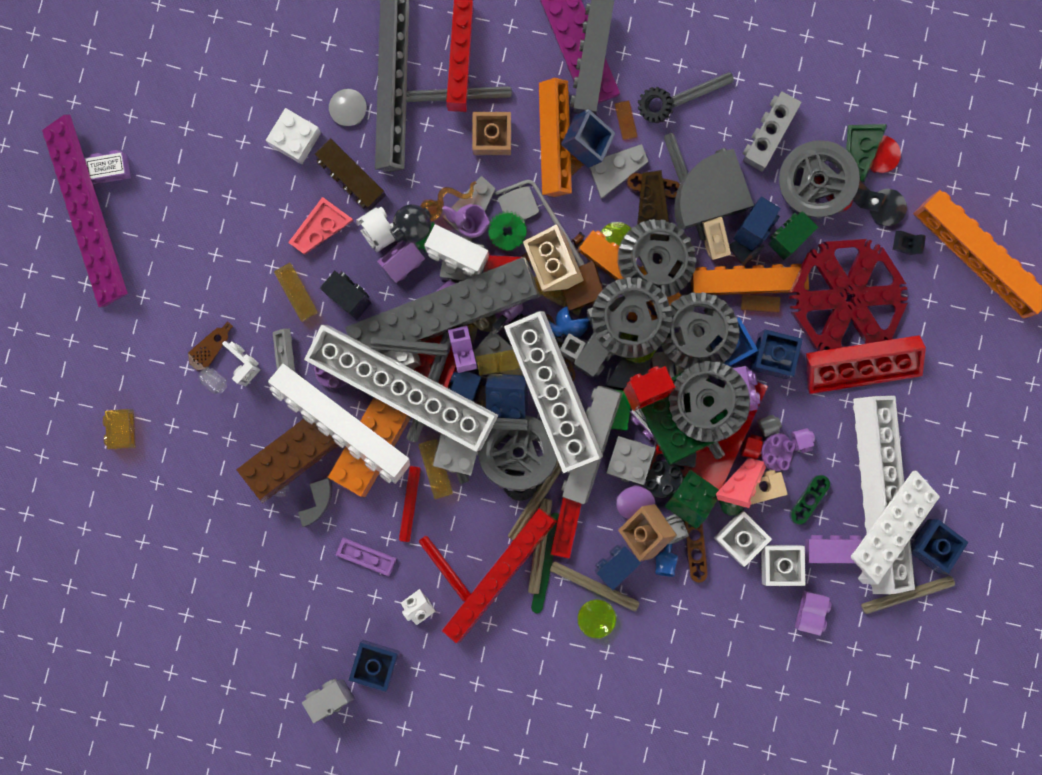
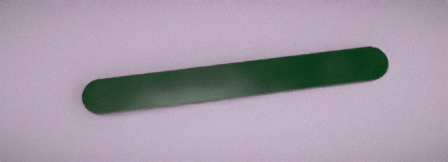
M552 513L551 516L558 522L559 514ZM557 522L547 535L540 589L538 594L533 595L531 605L534 613H540L543 609L554 556L551 555Z

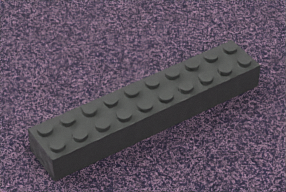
M523 257L347 326L345 329L348 336L369 347L372 337L424 342L440 336L450 329L466 326L538 298L540 293L528 260ZM374 349L382 354L389 352L388 350Z

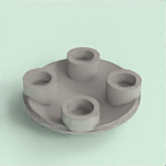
M340 90L330 100V115L340 125H358L366 114V101L356 90Z

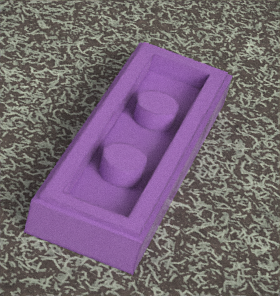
M345 537L342 538L336 553L338 557L386 576L391 575L397 559Z

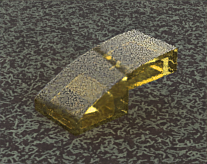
M514 350L476 356L480 375L521 368Z

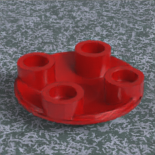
M883 136L870 168L872 172H889L898 165L901 151L894 139Z

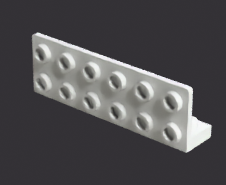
M912 471L851 555V559L862 570V574L858 578L862 584H879L940 497L917 471Z

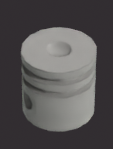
M674 514L665 518L677 534L668 544L676 543L689 536L682 522L683 520L679 516Z

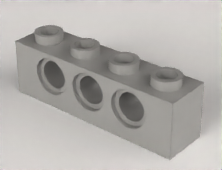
M782 91L779 96L775 95L769 104L772 107L770 112H765L760 121L763 125L760 129L756 128L751 137L754 139L751 145L747 144L742 153L745 155L743 162L763 172L797 112L801 101ZM780 111L783 114V118H778L775 112ZM766 128H772L774 134H768ZM757 144H763L765 151H760L757 148Z

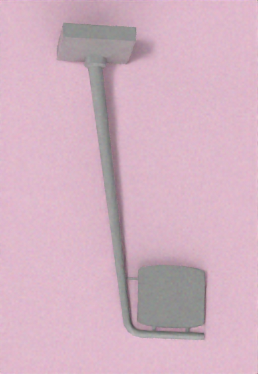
M524 180L495 192L496 195L504 194L498 198L502 211L516 212L525 220L539 212V206L535 202L530 187L521 188L524 184H531L543 203L539 206H545L554 224H557L565 233L578 266L585 264L535 182ZM519 187V189L505 193L506 191ZM625 297L616 298L608 309L614 312L625 300ZM592 308L588 309L587 315L590 325H592Z

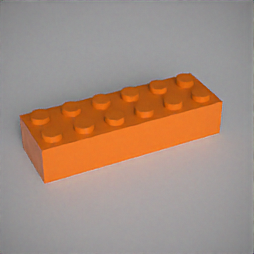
M374 397L360 422L395 447L411 417ZM345 447L328 478L360 497H366L379 475V471L370 470L362 458L356 459L349 453L348 448Z

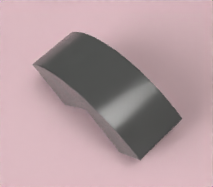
M330 478L310 484L316 507L298 512L302 527L316 522L328 509L333 491Z

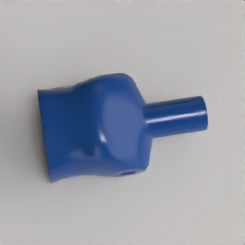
M667 544L664 547V551L656 555V575L675 576L678 556L671 553L672 544Z

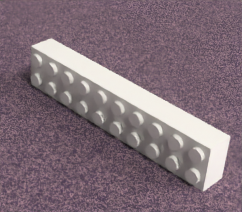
M321 325L304 359L476 452L482 449L498 417L497 414L388 356L371 349L369 346L329 325Z
M873 396L853 399L867 533L904 484L895 396ZM910 540L879 584H871L873 594H896L915 590Z

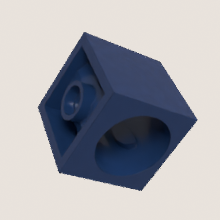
M764 329L758 333L755 344L758 353L752 357L750 370L782 379L794 377L803 339Z

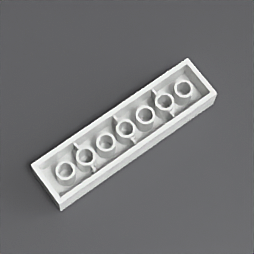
M539 311L504 326L563 473L602 458L603 455L545 312Z
M282 364L269 379L268 383L271 387L269 390L273 392L272 395L280 401L284 399L288 404L287 406L294 412L300 411L308 423L313 424L314 422L319 427L318 430L326 436L330 434L337 445L342 448L346 446L350 451L349 453L356 459L362 458L370 470H378L381 474L380 477L386 482L390 483L392 481L396 484L409 468L410 461L407 456L285 364Z

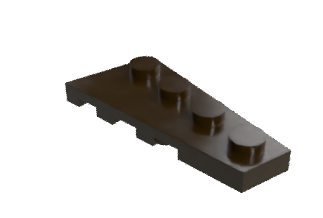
M662 170L642 173L637 225L653 219L669 222ZM651 234L650 240L668 241V237L660 234Z

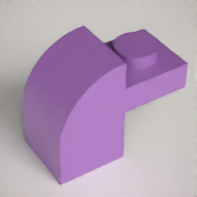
M467 326L448 330L458 373L477 369Z

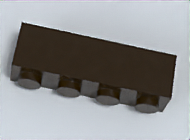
M331 138L315 153L317 157L316 162L319 166L330 170L331 173L329 175L336 182L340 180L344 184L342 188L350 196L354 194L358 198L356 202L363 209L367 207L371 211L386 196L385 191Z

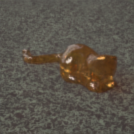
M476 181L470 183V191L467 194L460 193L450 187H444L439 191L437 201L426 199L422 201L420 206L423 209L426 207L432 216L430 220L435 221L441 217L443 212V197L445 194L450 193L460 199H468L473 195L474 185L477 183Z

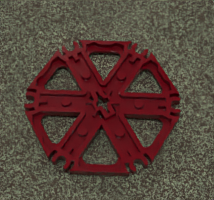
M855 239L822 242L818 244L820 253H817L815 249H811L803 261L789 292L797 293V295L789 296V299H796L797 304L790 306V309H798L797 312H791V314L817 351H823L825 346L827 350L842 348L841 340L850 320H852L853 325L865 344L892 340L908 304L900 303V301L908 300V297L901 296V291L907 290V287H899V285H904L906 282L884 247L880 248L881 245L877 244L874 246V249H871L872 240ZM839 248H856L858 250L848 276L835 257V251ZM878 261L883 262L891 274L893 282L885 286L866 287ZM813 266L817 267L831 290L807 291L805 289L804 283ZM850 294H851V295H852V297H851V301H852V302H850V301H847V302H846L845 299L847 298V295H850ZM889 304L894 306L895 313L887 329L883 330L880 328L867 306ZM832 309L821 335H818L807 320V313L812 310Z

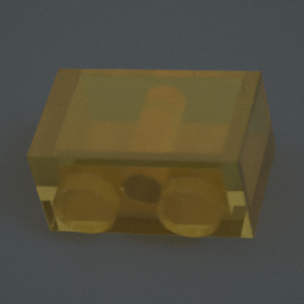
M134 410L105 411L103 425L106 427L104 444L107 446V449L136 448Z

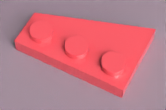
M322 197L288 243L305 255L354 220Z
M748 458L716 493L717 499L750 508V500L752 496H755L756 485L760 483L766 469L764 461Z

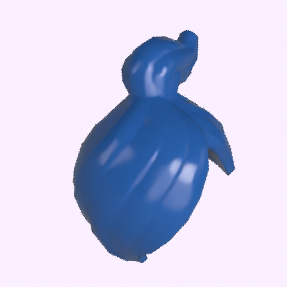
M565 307L558 311L556 325L551 322L549 324L556 338L562 335L567 337L568 334L578 338L587 331L590 320L588 317L577 320L571 318L568 307Z

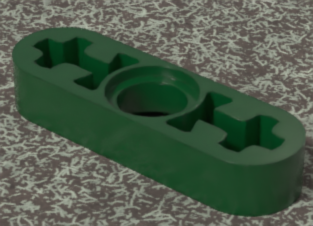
M817 475L812 478L789 513L793 523L803 524L813 513L830 487V481L826 476ZM817 480H824V487H819L816 492L810 491L811 487L812 489L817 488ZM807 494H812L815 498L812 505L805 503V496ZM800 504L809 508V511L804 510L802 512L803 519L796 520L795 512H800L803 508L799 506Z

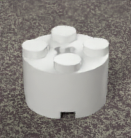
M382 207L374 208L356 220L358 226L362 225L363 229L360 231L372 248L376 246V252L396 241L389 231L393 228V223L389 224L386 219L387 214Z

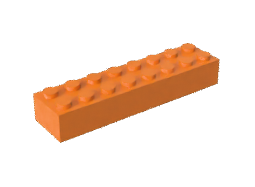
M937 191L913 213L1023 319L1037 315L1042 310V285L1036 281L1035 276L1030 272H1026L1018 260L1011 258L1007 254L1008 251L1003 246L998 245L993 240L994 238L991 234L984 232L976 220L969 218L961 206L953 203L951 197L946 192Z

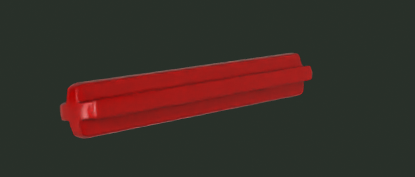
M410 466L399 534V541L410 542L421 472V468L417 466Z
M424 536L419 540L420 545L462 601H466L471 593L429 537Z

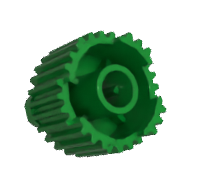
M508 210L495 214V217L493 216L492 220H490L488 228L492 243H495V246H498L499 249L502 248V250L505 249L507 251L516 249V246L519 247L520 243H523L522 240H525L527 233L525 221L520 217V214L513 213V211L509 212ZM511 226L512 232L504 234L503 227L508 228Z

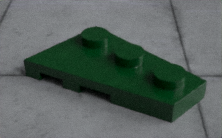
M887 124L848 125L846 150L855 159L862 182H865L887 129Z

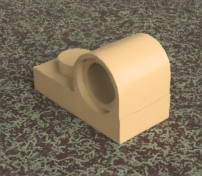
M718 217L702 222L706 236L705 247L708 256L714 260L731 255L723 218Z

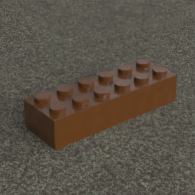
M302 419L236 470L263 504L339 445L334 442L330 434L326 436L318 430L319 427L314 422L310 424L305 419Z

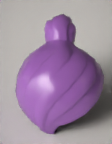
M469 204L461 207L458 212L447 206L442 208L449 222L456 223L459 232L465 237L476 238L481 236L490 224L484 209L479 205Z

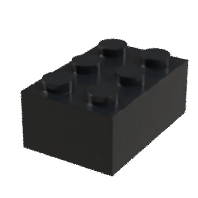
M334 270L320 287L329 298L356 320L371 304L368 299L370 297L368 293L357 283L355 285L342 271L338 273Z

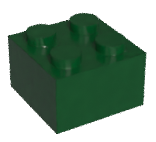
M803 211L798 215L794 213L783 224L785 228L781 226L769 237L772 241L768 245L785 260L818 226Z
M689 470L665 507L697 529L706 520L718 500L716 493L719 489L692 470Z

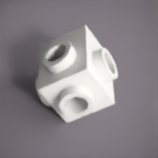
M420 589L401 602L404 611H402L403 615L408 621L412 620L416 625L436 612L429 599Z

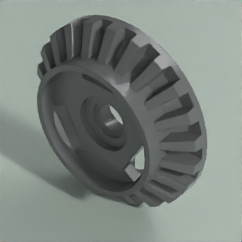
M811 141L795 148L786 157L780 170L779 186L783 199L795 212L800 213L803 211L809 218L831 217L843 211L855 197L859 187V169L853 156L844 147L830 141ZM829 161L833 163L841 172L836 174L824 162ZM798 169H804L801 185H794ZM821 175L825 181L822 184H816L813 179L815 176ZM834 195V199L829 202L820 204L815 202L816 199Z
M653 219L639 223L628 231L618 249L617 262L622 278H641L649 281L660 288L666 297L678 293L690 282L695 271V248L691 244L690 237L686 236L682 228L680 229L675 226L676 224L666 222V220ZM650 235H664L668 237V241L650 240ZM653 254L661 255L662 262L660 264L653 262ZM637 257L640 258L647 272L645 276L636 264L635 258ZM678 260L681 262V267L675 277L671 278L668 274Z
M631 277L616 280L606 286L596 298L591 315L593 331L601 345L611 353L626 358L642 357L659 348L666 340L672 323L671 306L668 303L667 297L661 292L662 290L649 281ZM621 294L626 299L612 312L608 307ZM648 301H651L657 313L656 320L652 321L646 305ZM629 312H634L637 315L635 323L627 321L626 315ZM619 332L636 335L638 340L634 342L618 338Z
M694 292L689 295H683L670 304L672 323L670 332L661 346L667 357L674 364L687 369L696 363H703L705 361L721 362L723 364L731 357L738 343L739 326L734 311L724 300L704 292ZM694 307L708 308L714 311L713 316L693 312ZM680 327L685 345H678L674 328ZM702 327L705 331L704 335L701 337L695 336L693 333L694 328ZM717 336H720L723 340L709 353L706 348Z
M705 361L685 369L676 378L675 389L669 396V409L673 417L672 419L678 428L687 436L703 442L721 441L732 436L744 424L750 409V393L746 382L737 371L721 362ZM714 376L727 383L724 388L708 382V377ZM690 393L691 412L686 413L684 397L685 394ZM707 396L714 398V404L710 407L704 405V399ZM727 409L729 412L727 416L713 425L711 420Z
M526 415L525 419L528 421V429L526 431L491 429L482 449L478 451L480 466L484 474L492 483L494 482L500 488H506L509 491L519 490L520 492L529 488L534 489L540 483L543 484L556 467L557 456L544 424L532 416ZM510 436L511 439L500 451L496 448L500 442ZM536 440L540 444L543 456L537 457L532 441ZM522 449L524 454L522 457L517 458L513 455V451ZM509 470L525 474L524 476H511L505 472Z

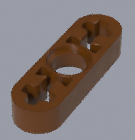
M633 173L628 177L627 187L633 192L640 193L641 184L634 187L630 181L638 178V182L641 183L642 174ZM663 178V183L666 184L665 188L675 186V190H678L679 182ZM664 190L665 198H676L677 192L672 195L670 190Z

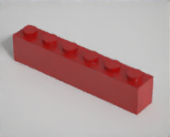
M454 0L446 102L448 111L467 112L473 0Z

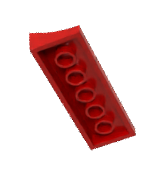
M920 335L806 353L809 394L923 376L926 347Z
M758 382L755 385L756 393H759L761 402L768 386ZM757 410L749 411L747 420L737 433L718 441V444L725 453L722 458L715 459L710 449L706 447L697 452L695 468H687L684 476L689 470H692L720 490L725 483Z

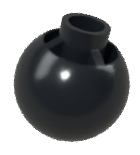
M415 204L405 205L395 213L393 228L389 231L398 243L402 240L407 243L420 242L428 236L431 230L430 218L432 216L426 207L423 209Z

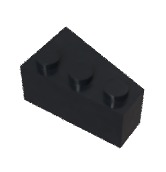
M635 335L632 341L637 342L638 336ZM653 352L638 358L622 357L605 387L624 390L627 383L631 381V377L637 374H641V376L648 374Z

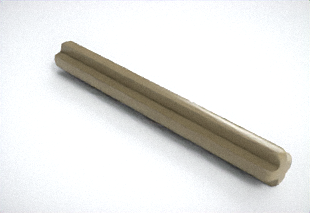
M558 459L551 476L543 484L539 485L508 534L510 539L514 540L529 522L541 504L542 499L546 496L562 471Z
M543 498L540 508L550 515L552 500ZM547 535L534 550L528 592L531 594L539 593Z
M553 562L550 568L551 572L626 608L636 611L640 603L637 600L616 590L612 591L610 587L562 564Z
M947 576L916 586L915 590L891 594L862 603V611L868 614L955 586V581L952 576Z

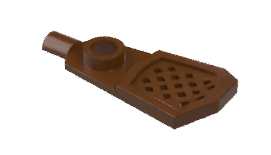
M227 321L222 328L217 327L188 352L189 364L197 371L208 369L223 347L222 343L229 338L228 332L233 326ZM217 335L221 336V340L219 342L215 341V337Z

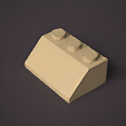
M557 224L523 241L543 292L568 289L584 281L566 235Z

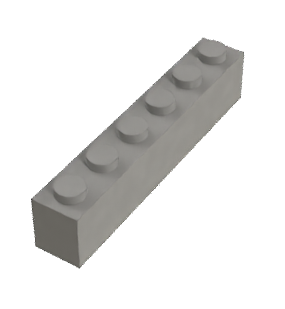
M598 386L592 392L591 399L593 403L591 407H588L586 416L603 455L623 393L604 386ZM602 458L567 471L570 474L568 480H565L561 491H564L562 497L582 504L587 503Z

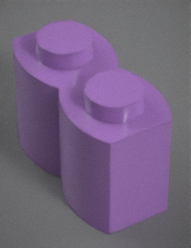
M804 591L795 628L821 636V633L826 630L827 621L825 620L826 613H829L831 610L830 598Z

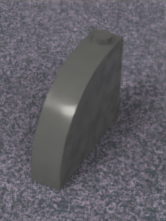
M723 148L716 151V154L703 159L684 177L675 198V219L678 228L688 229L701 225L704 221L718 217L724 218L747 211L754 206L734 148L730 150Z

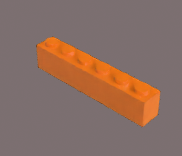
M552 78L539 82L542 195L558 197L572 193L571 153L561 145L570 127L568 81Z
M592 230L577 251L591 262L594 261L596 266L614 280L623 279L617 262L619 246L614 242L610 244L605 240L606 236L597 230L595 232ZM637 264V266H638L639 270L641 271V273H642L644 276L647 275V272H646L644 266L642 265V267H640V266ZM678 292L667 297L669 305L682 295ZM651 301L646 302L648 306L655 310Z
M782 264L772 265V268H764V265L752 266V269H745V266H734V269H726L725 266L714 267L715 270H707V267H697L691 277V293L704 292L710 295L789 293L802 264H791V267H783ZM809 275L804 283L807 291L809 290Z

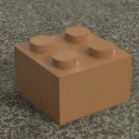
M473 112V155H511V112Z
M655 504L642 506L618 530L639 561L653 559L677 536Z

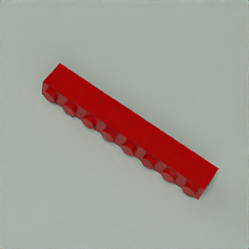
M539 508L443 628L442 632L456 644L461 642L557 520Z

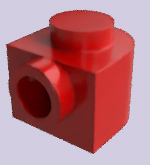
M752 434L751 437H745L741 456L755 460L758 457H762V437Z

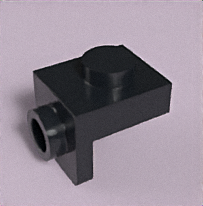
M901 230L895 231L892 250L908 255L922 254L926 236L923 234L913 235Z

